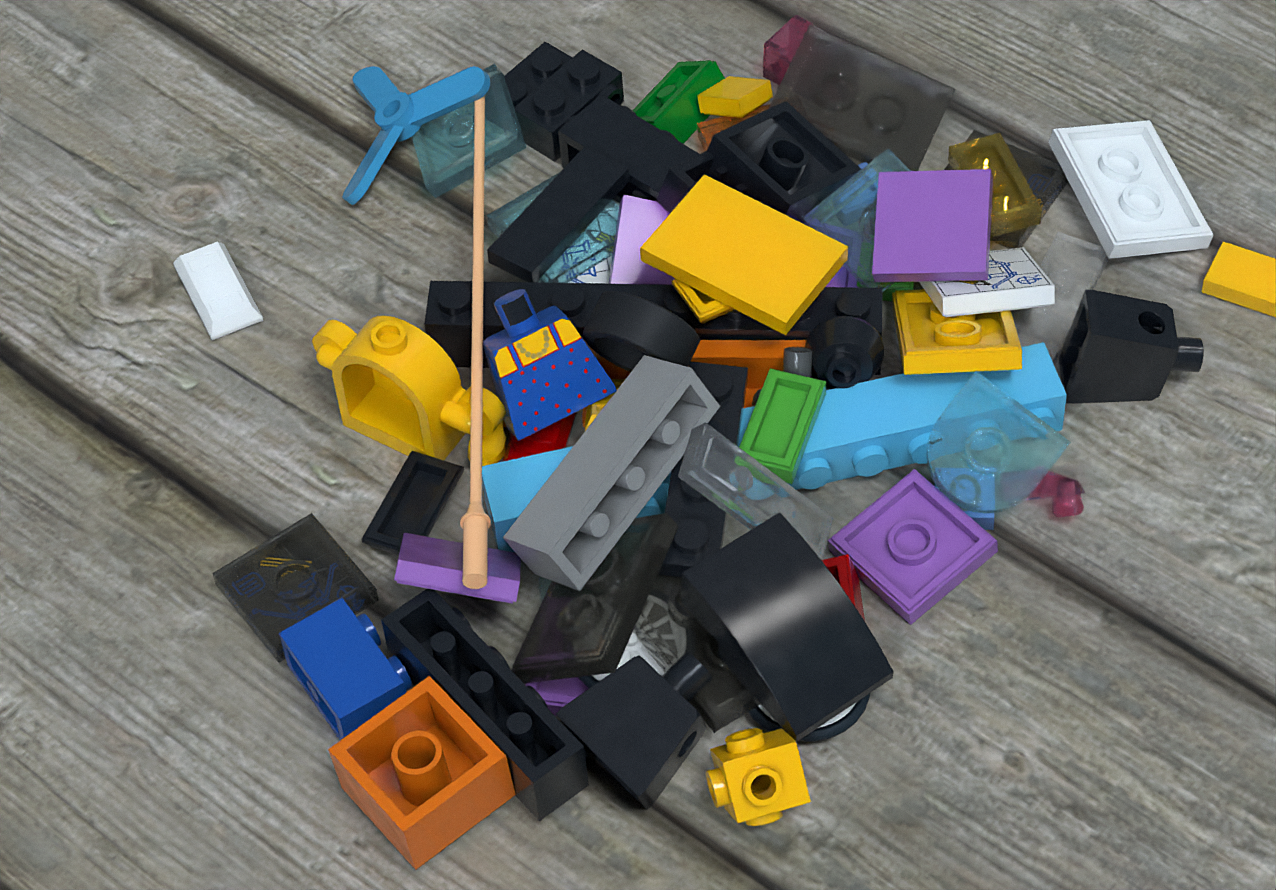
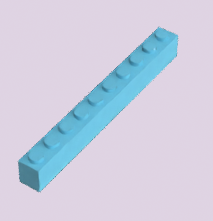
M1044 342L1021 347L1022 369L911 375H904L902 373L857 383L850 388L838 387L826 390L824 401L793 484L736 471L734 467L729 505L745 501L757 502L771 495L803 488L816 489L829 482L856 476H873L883 470L914 463L927 464L941 457L967 451H985L995 445L1025 438H1042L1052 432L1063 429L1067 394ZM755 406L743 408L737 451ZM573 446L482 466L484 498L498 550L515 552L503 539V536ZM671 472L629 527H646L664 519Z

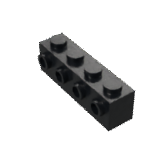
M425 589L381 619L389 657L393 655L398 657L405 667L413 686H416L430 676L506 755L516 793L515 796L538 821L544 819L589 786L586 758L589 756L586 745L548 709L544 699L532 686H526L511 671L502 654L495 647L488 646L473 631L462 612L455 607L451 608L434 589Z

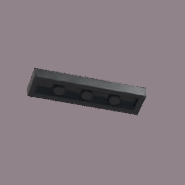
M691 361L689 363V367L693 369L715 398L720 408L671 471L656 561L657 575L682 577V572L715 553L723 546L735 456L737 454L748 382L747 367Z

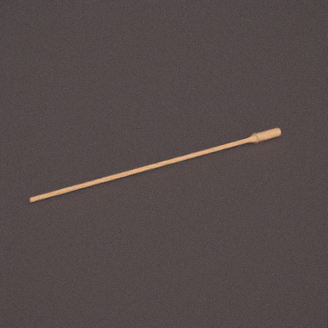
M485 95L481 99L474 101L470 505L466 514L460 519V526L463 529L462 582L464 586L470 589H480L487 584L488 529L491 526V519L485 514L482 506Z

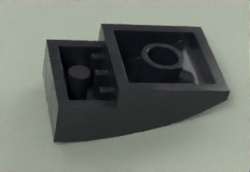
M784 101L714 134L707 151L669 168L657 201L671 213L705 174L805 224L857 179L862 169L787 101Z
M780 512L682 572L681 602L719 642L718 657L796 742L893 678V669L852 601L818 555Z

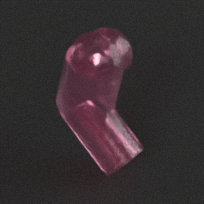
M1046 469L1004 473L999 476L1000 493L1003 503L1052 498V513L1056 517L1081 515L1084 511L1081 494H1085V491L1077 479Z

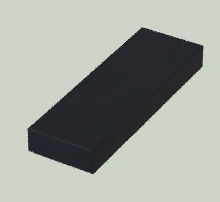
M583 147L487 249L489 263L526 282H537L630 181L629 168Z

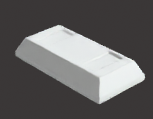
M212 243L181 255L174 261V267L211 340L263 321L257 305L223 243Z

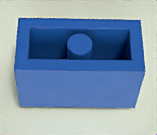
M343 598L279 632L288 667L339 740L346 737L412 687L411 679L398 657L393 655L387 659L378 647L381 645V639L368 616L363 613L356 617Z

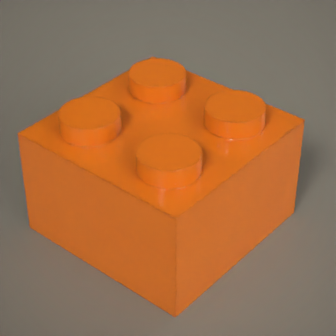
M430 676L328 749L341 788L415 870L516 795L506 755Z

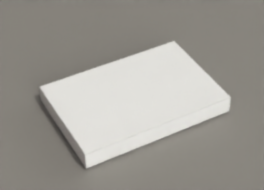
M1150 120L1053 129L1048 143L1109 259L1208 248L1213 233Z

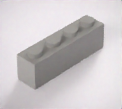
M644 355L506 532L503 539L535 575L580 591L720 408V405L692 368Z

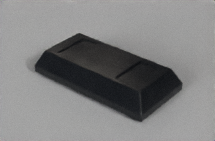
M411 451L363 535L362 543L399 555L404 533L428 537L463 474L464 467Z

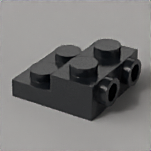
M544 42L489 88L485 94V120L556 162L561 157L558 131L601 94L620 106L624 102L622 72L583 49L574 57H571L551 44Z

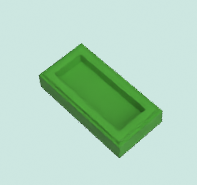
M770 368L735 456V470L793 484L826 395V381Z

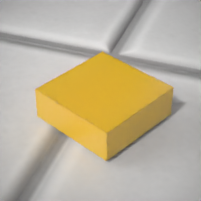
M728 76L698 94L697 98L700 113L743 118L773 98L770 80Z

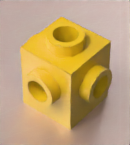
M759 728L741 730L728 735L725 738V745L710 749L714 769L706 771V780L712 801L716 808L724 806L737 823L745 822L748 826L769 824L783 816L782 810L811 802L797 743L782 728L763 733L762 729Z

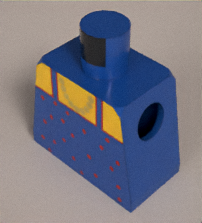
M525 289L507 293L494 302V307L505 329L486 338L483 341V347L496 395L506 409V416L503 420L518 441L617 391L614 383L574 325L558 307L551 306L536 313Z

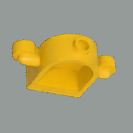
M376 316L371 318L356 334L346 324L337 320H328L313 337L312 344L317 352L316 359L318 363L332 370L344 426L409 456L411 451L440 460H445L463 436L470 434L471 386L467 390L462 388L460 375L449 355L435 340L416 326L395 317ZM483 388L482 435H490L506 416V409L495 394Z

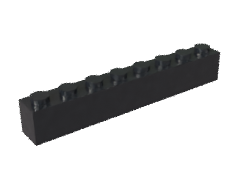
M430 281L424 322L425 332L444 349L456 367L471 368L472 281ZM484 282L483 341L505 329L494 307V302L505 294L519 289L526 290L536 313L551 306L558 307L568 317L581 337L601 294L608 291H619L647 299L666 308L688 323L696 331L700 340H807L811 331L819 323L837 316L860 318L871 324L882 338L883 288L825 287L790 331L784 335L737 310L730 311L702 324L673 285ZM483 347V368H489ZM881 366L874 375H881Z

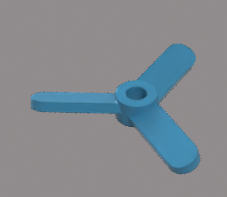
M472 66L408 95L405 92H400L379 67H366L355 73L352 78L354 86L374 111L375 122L381 130L347 185L342 198L351 205L356 204L368 190L395 142L407 140L420 129L421 125L481 99L489 90V75L479 67Z

